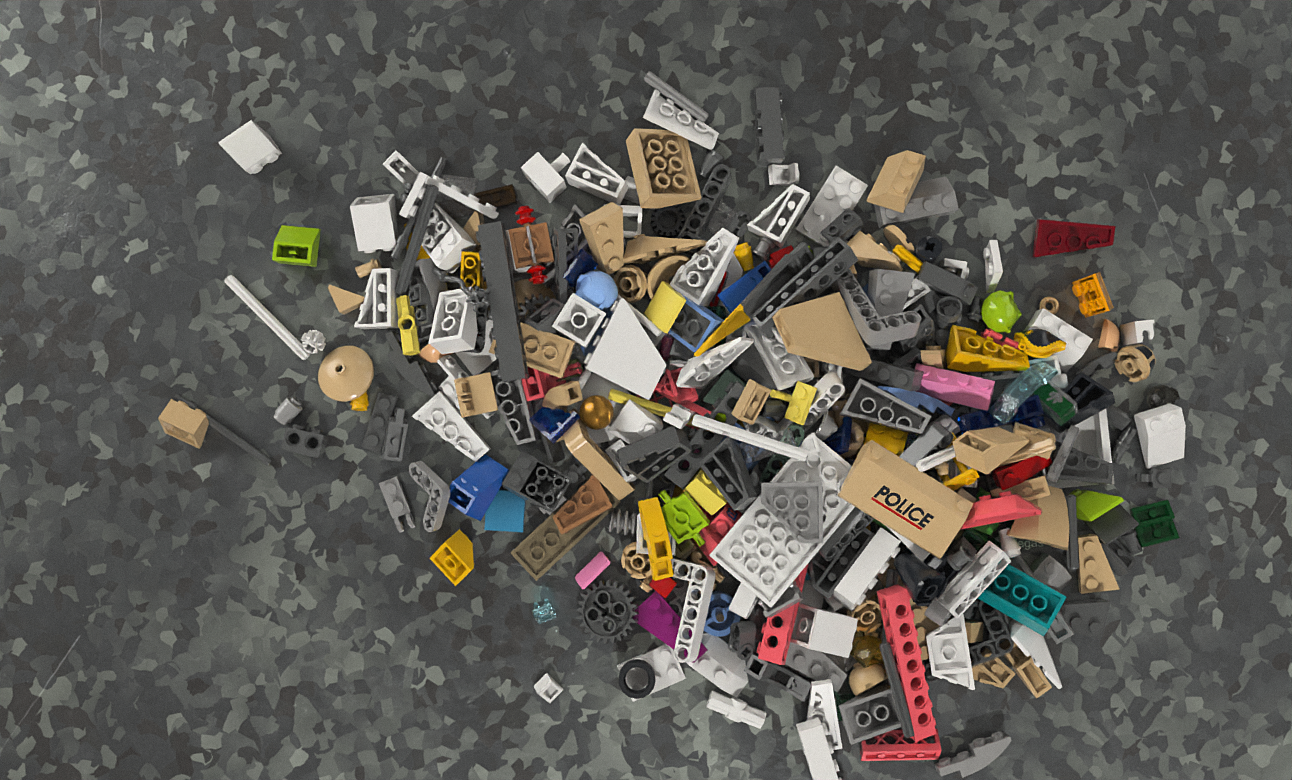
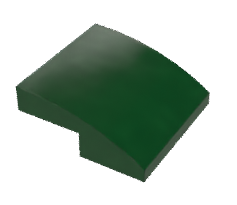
M1169 500L1130 509L1131 516L1139 523L1134 530H1136V537L1141 548L1180 538L1173 522L1175 516Z

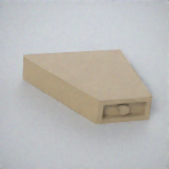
M840 292L779 309L772 317L788 353L858 371L864 370L872 363L870 354L866 351L862 337L853 323Z

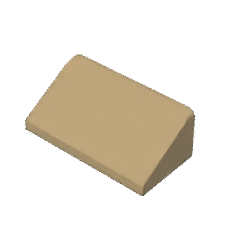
M749 379L732 411V415L739 420L753 425L771 389Z

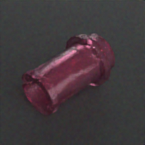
M666 336L662 339L659 354L665 362H668V359L671 358L670 351L674 339Z

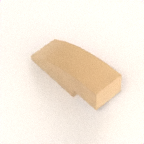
M1008 640L999 644L1002 650H1007L1011 646ZM1014 642L1012 652L1004 655V657L1037 699L1051 689L1052 686L1040 668L1034 664L1031 656L1027 657Z

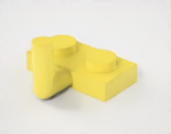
M797 381L792 395L778 390H771L770 396L789 402L784 418L804 425L817 388Z

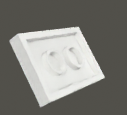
M667 644L630 659L644 660L655 671L656 682L650 694L686 679L680 663L674 657V649ZM625 661L617 665L619 671L621 670L623 665L628 661ZM639 667L630 669L625 678L628 687L633 690L645 688L649 680L647 672Z

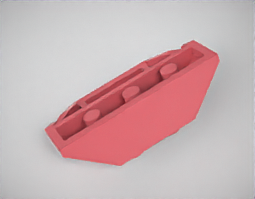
M1011 491L1000 492L999 497L991 498V495H984L974 502L961 529L1041 515L1043 512L1040 507L1017 493L1011 494Z

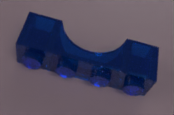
M1035 395L989 408L988 411L980 410L957 417L961 433L964 434L966 431L998 427L1041 415L1044 412L1039 396Z

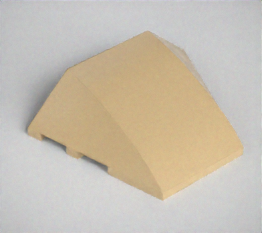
M1049 486L1051 495L1030 501L1040 507L1043 513L1041 515L1014 519L1012 528L1007 531L1006 535L1068 550L1069 518L1065 495L1062 489Z

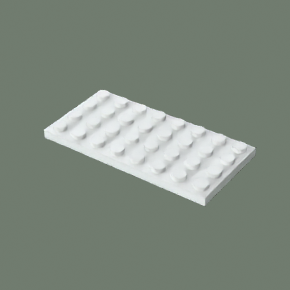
M818 437L816 438L821 450L820 452L808 455L804 462L790 457L769 483L822 482L823 543H802L761 503L760 493L709 554L711 558L769 607L776 603L855 507L837 496L852 466Z

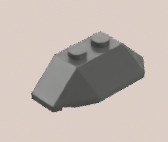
M864 528L834 559L829 561L825 560L817 552L809 562L812 587L830 599L834 594V589L875 534Z

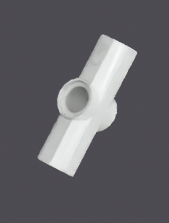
M715 691L711 692L706 704L707 708L722 713L725 717L735 722L742 721L759 729L763 726L767 714L763 710L748 705V703L736 697L730 698Z

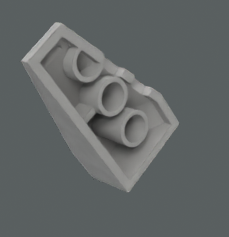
M1042 552L1029 567L1038 581L1059 593L1072 579L1060 563L1049 554ZM1000 612L1003 620L1007 624L1009 621L1013 619L1007 616L1006 614Z

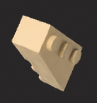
M610 202L579 219L597 269L608 275L624 267L623 208Z

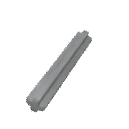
M649 71L644 77L645 82L671 99L679 107L688 111L697 120L699 119L702 122L707 120V112Z

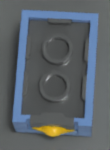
M683 295L686 302L668 333L695 353L724 320L707 307L699 306Z

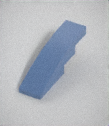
M878 386L879 389L920 409L922 412L934 413L936 411L940 415L951 416L955 410L942 401L920 392Z

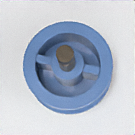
M723 591L712 592L704 631L708 634L719 637L730 634L731 624L740 622V616L729 610L733 600L730 594Z

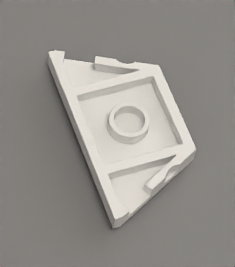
M962 614L958 620L953 617L942 627L939 626L926 634L932 676L940 679L944 678L951 683H958L968 687V689L975 690L964 614Z

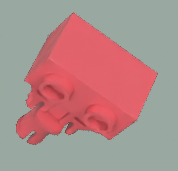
M576 362L567 365L563 379L582 374V369H575L581 367V364ZM528 367L529 379L522 380L527 402L544 399L550 389L566 383V380L558 381L561 378Z

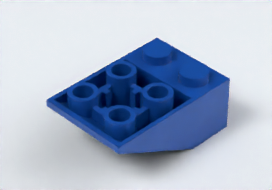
M764 261L717 295L730 313L771 271V268Z
M485 454L451 483L448 502L465 515L481 521L510 470Z

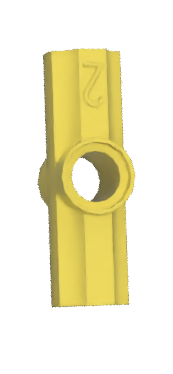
M400 296L396 298L403 355H417L421 351L415 307L410 306L409 296ZM407 322H412L411 328L404 329Z

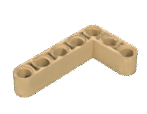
M575 408L558 419L565 444L569 451L618 500L623 499L636 490L633 482H626L613 461L590 438L587 428L581 421L579 412Z

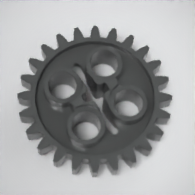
M604 580L599 581V585L593 583V589L590 587L586 588L588 594H581L584 601H578L582 608L577 609V611L581 612L582 615L578 616L577 619H583L579 626H586L584 633L591 632L590 639L597 636L596 642H601L603 639L604 644L609 643V640L612 643H616V637L619 641L623 640V635H630L628 629H635L632 623L638 622L634 615H638L639 612L634 611V608L638 607L639 604H633L632 602L636 597L629 596L632 590L624 591L626 585L619 587V581H615L613 585L612 580H607L606 584ZM604 593L608 595L609 600L607 603L602 601ZM619 604L624 606L623 614H620L617 610ZM610 608L609 613L612 615H606L607 611L605 609ZM594 609L598 612V618L596 620L592 617V611ZM615 616L622 619V622H619V620L615 618ZM609 620L614 623L612 631L607 627Z

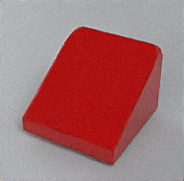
M672 577L656 581L652 579L648 585L662 597L667 598L677 582Z

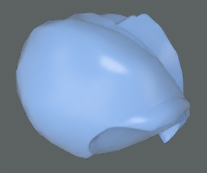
M589 271L578 277L575 295L602 311L613 305L618 297V287L613 278L601 271Z

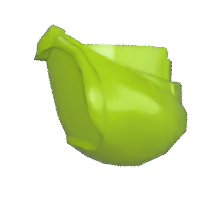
M1000 290L991 293L983 302L981 308L982 320L988 328L995 332L1010 333L1013 325L1022 315L1014 302V293L1012 291L1005 292Z

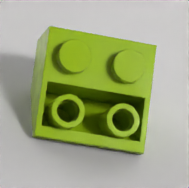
M282 225L274 240L272 260L279 264L317 267L321 229Z

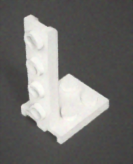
M422 172L419 173L399 213L408 219L410 216L414 217L419 208L417 206L419 199L423 200L425 196L426 185L431 184L437 186L440 192L491 219H496L499 213L495 212L497 210L496 207L488 203L484 206L478 203L479 198L471 194L467 197L461 194L462 189L454 185L448 187L443 184L445 180L435 175L431 178Z

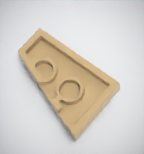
M1095 534L1079 535V568L1077 569L1079 592L1084 594L1119 590L1098 536Z

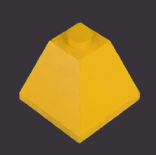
M460 529L447 539L430 557L433 563L455 586L474 569L473 543Z

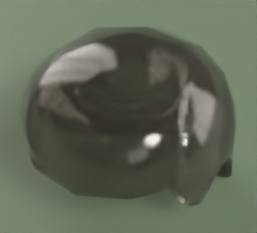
M1156 385L1148 392L1146 402L1149 409H1153L1169 403L1174 405L1175 401L1180 399L1178 391L1169 385Z

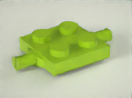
M665 489L661 491L658 495L665 502L661 509L668 532L678 544L686 539L693 538L699 547L703 545L706 541L699 532L710 523L706 515L687 491L673 498L668 495Z

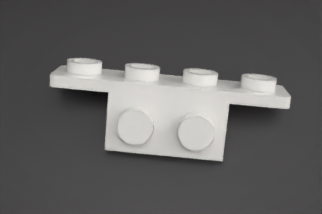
M446 355L441 357L437 363L449 376L438 388L460 412L454 380L469 377V375L462 370L454 358ZM498 410L482 414L488 419L496 414Z

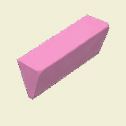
M600 551L575 576L579 586L585 589L611 564V560Z

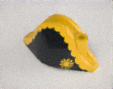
M1033 329L1014 334V341L1019 344L1018 348L1035 358H1047L1066 348L1064 341L1046 330Z

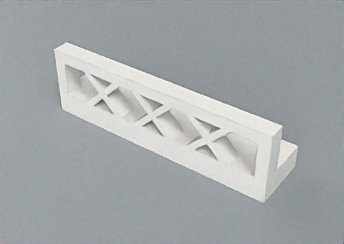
M989 540L975 555V559L969 562L947 585L943 594L938 599H935L958 620L1006 568L1011 560L1003 550Z

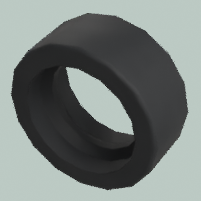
M630 660L620 670L618 678L619 687L630 698H644L654 689L656 682L655 671L644 660ZM639 667L647 672L649 680L645 688L633 690L628 687L625 678L628 671L632 668Z

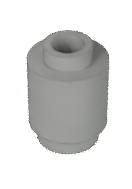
M287 397L275 410L274 418L283 425L291 423L302 410L301 401L296 397Z

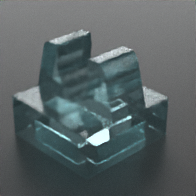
M544 599L545 605L540 608L537 602L533 604L532 612L538 624L557 618L555 610L548 599Z

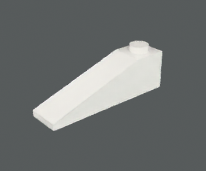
M722 228L698 253L696 252L685 265L683 264L677 270L670 286L699 306H709L719 288L739 237Z
M739 337L704 352L698 357L695 356L689 359L680 370L676 382L677 387L704 389L742 354L754 340L752 338Z
M1014 619L1009 621L1012 640L1027 657L1031 656L1037 667L1042 666L1044 674L1058 689L1062 688L1061 680L1045 637Z

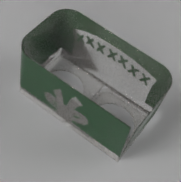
M1048 380L1032 391L1033 400L1036 405L1061 426L1078 413L1077 403L1051 380Z

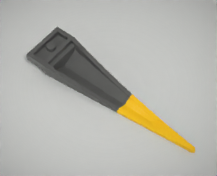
M801 242L792 252L785 254L693 356H700L723 338L752 320L750 316L815 259L807 243Z

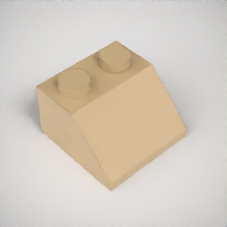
M171 399L158 418L164 432L200 449L209 425L206 413L200 409L194 410L189 408L183 401L176 402Z

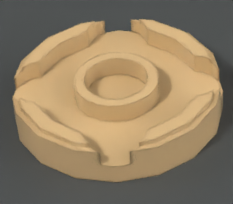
M889 224L883 229L885 237L894 248L896 245H902L914 254L913 244L911 242L907 243L905 233L897 226Z

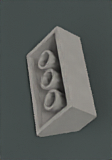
M947 177L918 182L904 213L874 204L879 229L885 228L889 224L900 225L950 215L959 210L955 190Z
M431 258L419 259L416 261L406 295L409 296V287L420 283L424 284L430 296L433 314L435 315L439 293L448 291L445 281L441 282L439 277L432 273V269L437 266ZM433 324L419 326V343L429 341Z

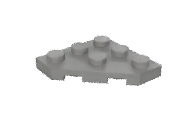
M822 482L761 483V503L802 543H823Z

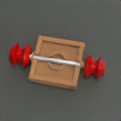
M522 206L518 208L515 215L520 217L516 222L523 225V227L508 230L515 267L518 269L532 266L527 270V273H530L532 276L528 281L533 282V284H541L545 282L544 279L548 278V276L543 275L546 267L539 264L554 262L546 222L531 225L536 220L535 217L531 216L534 209L529 206Z

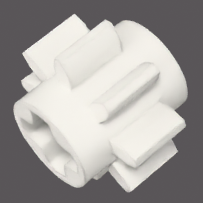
M309 330L308 334H303L301 346L308 353H318L319 350L323 351L326 345L324 342L326 338L320 331Z

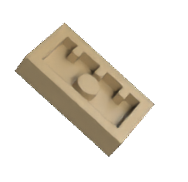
M1017 422L1014 424L1013 433L1029 440V443L1025 446L1050 438L1056 442L1053 433ZM1052 451L1037 456L1049 459Z

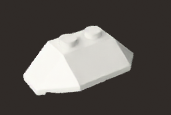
M703 633L701 642L708 651L695 663H686L720 689L737 698L748 683L747 673L744 672L746 667L745 660H741L736 652L729 650L728 643L720 637Z

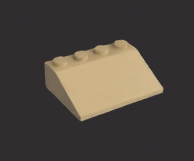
M634 128L627 138L626 144L640 207L662 208L700 200L702 197L688 139L669 130Z

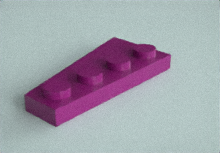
M655 591L634 610L639 612L638 615H634V618L638 620L637 623L674 649L681 618L668 602ZM691 629L688 632L690 638L692 637ZM702 642L700 644L698 657L692 663H695L702 655H704L708 651V649ZM685 649L684 655L686 658L688 656L687 649Z

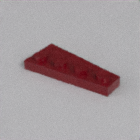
M1037 219L1032 257L1112 246L1116 226Z

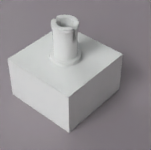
M537 152L521 169L524 176L551 203L567 188L559 172L571 161L562 153L550 164Z

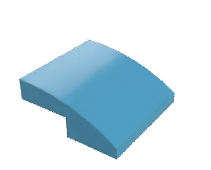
M499 490L485 513L484 530L523 532L526 500L508 490Z

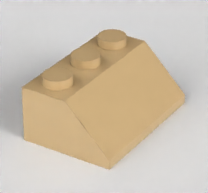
M906 150L887 157L867 198V202L904 213L923 173L926 156Z

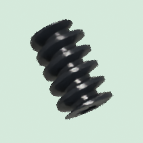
M931 236L921 238L915 247L913 255L923 263L927 261L934 264L942 251L941 240Z

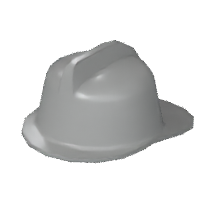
M828 410L805 433L803 440L810 433L815 432L816 437L824 441L837 431L838 427L828 415Z

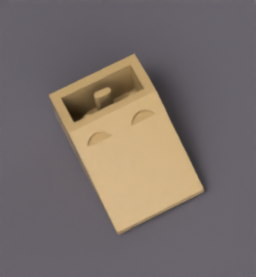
M993 427L966 431L953 441L957 461L987 475L1029 443V440L1002 428Z

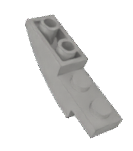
M1000 731L993 733L991 737L985 739L977 738L973 740V743L968 744L971 752L963 751L958 753L956 757L940 759L938 763L934 764L936 771L940 776L956 771L962 778L971 775L994 761L1012 741L1011 737L1005 732Z

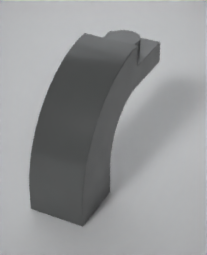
M752 653L744 672L759 681L768 682L783 689L803 702H807L810 696L811 682L783 665L758 659L759 655Z

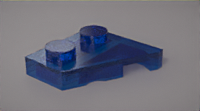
M542 406L529 421L554 444L580 416L573 411L572 413H566L561 409L553 410Z
M848 416L843 418L844 423L835 433L822 441L838 455L849 451L852 419Z

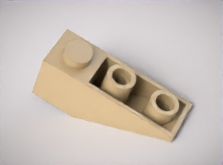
M859 231L847 243L858 258L857 263L861 266L893 271L903 270L899 263L901 261L900 258L894 253L889 254L888 249L882 243L879 245L875 243L876 240L869 233L865 235Z

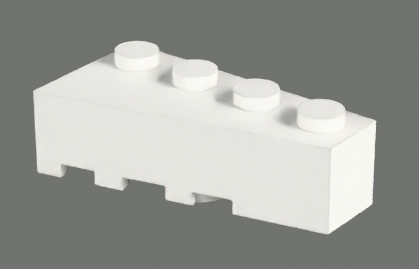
M880 528L834 589L833 598L853 612L857 605L860 606L866 598L865 593L867 590H872L878 581L876 579L877 576L886 571L890 565L887 563L890 558H895L901 550L899 548L901 541L883 528Z

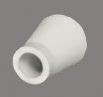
M1010 528L998 531L1001 550L1009 558L1020 555L1021 547L1015 537L1006 535Z

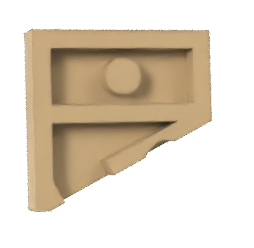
M984 647L980 654L983 657H989L992 652ZM999 658L972 668L974 680L1004 688L1016 674Z

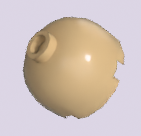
M861 660L853 665L855 669L850 672L849 685L854 695L857 696L888 679V676L883 667L877 662H864V660Z

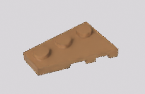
M592 475L552 518L563 535L613 508V505L600 481Z

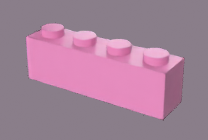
M919 363L916 364L915 369L924 372L920 389L916 392L936 399L988 411L995 381Z

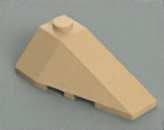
M645 234L634 236L633 240L627 241L623 261L624 263L644 264L703 247L708 241L645 236Z

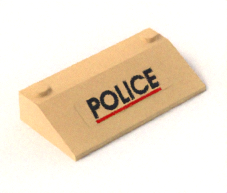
M873 440L861 447L837 495L938 559L943 556L961 529L973 506V503L926 473L918 471V468Z

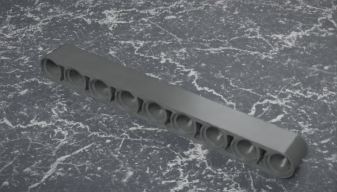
M935 422L899 457L916 467V463L919 460L945 449L952 442L954 436L939 422ZM854 507L818 552L827 561L834 559L874 518Z

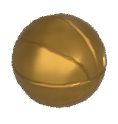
M600 395L586 398L579 410L581 421L585 426L594 430L607 427L611 423L614 414L610 401Z

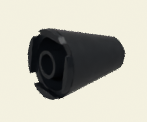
M908 552L900 553L895 557L894 567L917 606L929 605L932 603L931 599L934 597L938 599L947 587V580L944 574Z

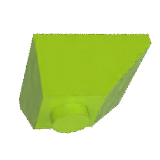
M1076 489L1069 493L1076 496L1077 519L1085 521L1095 520L1124 501L1122 497L1089 490Z

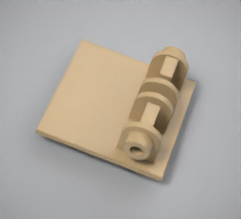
M491 372L454 380L462 418L498 410Z

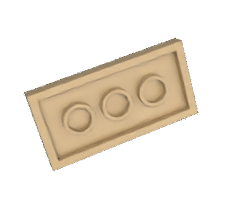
M520 322L527 366L563 379L576 342L549 332L538 331ZM496 340L492 341L489 353L495 354Z

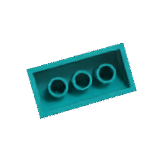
M1008 564L982 592L978 599L1044 636L1063 605L1066 596Z

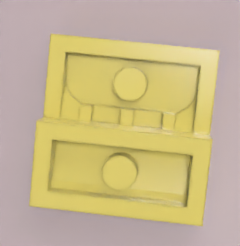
M662 281L644 314L660 330L668 333L686 299L681 293L675 291L669 283Z

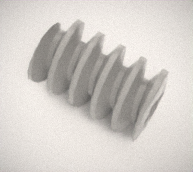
M618 509L616 513L613 510L609 532H612L614 527H616L618 534L623 529L624 535L631 531V535L634 537L637 533L636 513L633 512L631 517H629L627 510L623 515H621V509Z

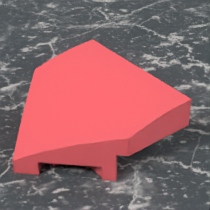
M682 368L671 371L666 369L665 375L655 387L658 392L678 404L699 401L695 388L677 387L676 382Z

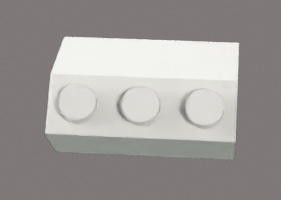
M1044 308L1034 313L1024 331L1033 329L1046 330L1066 343L1065 350L1051 355H1058L1060 370L1064 373L1083 356L1093 340Z

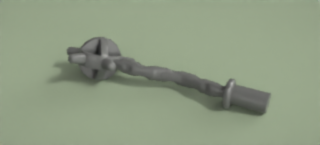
M438 267L432 269V273L438 276L441 282H457L461 286V290L470 296V298L466 299V302H472L474 312L479 307L490 305L488 293L492 290L491 287L484 290L479 289V286H475L474 292L469 291L461 278L450 277L447 271H442Z

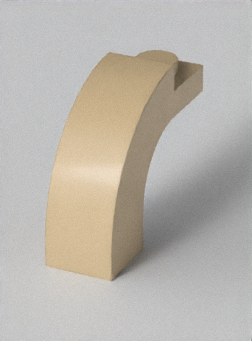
M570 381L553 387L544 397L542 420L543 423L549 426L552 442L564 440L558 419L567 413V406L583 400L579 381Z

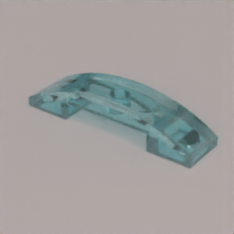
M1043 360L1034 364L1010 384L994 403L989 414L1005 424L1018 412V407L1042 384L1045 386L1058 373V370Z

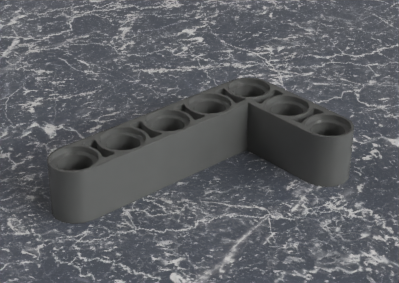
M720 164L713 169L701 192L702 198L697 200L678 236L679 239L707 241L702 236L732 181V175L728 166ZM720 173H727L725 178H718ZM712 189L718 190L716 195L709 194ZM703 206H709L708 211H700ZM695 222L701 223L699 228L692 229V225ZM703 247L689 250L685 253L693 256L696 252L698 253L700 249Z
M982 600L979 603V611L992 639L969 648V653L974 658L971 663L972 668L1012 652L1014 642L1000 611L994 608L992 612L985 613L982 610V606L986 603ZM994 621L1000 622L1002 625L1001 630L993 631L990 627L991 623ZM1001 640H1008L1011 644L1010 648L1002 650L999 647ZM989 647L992 650L991 656L983 657L980 654L981 649ZM929 663V664H927V665L924 666V667H925V673H924V675H925V680H926L927 682L935 683V682H938V681L944 679V678L940 679V678H938V677H935V678H933V679L927 678V677H926V671H927L929 668H931V665H930V663Z

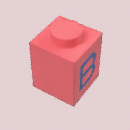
M727 502L715 513L709 525L724 537L739 520L742 513L738 510L734 511Z

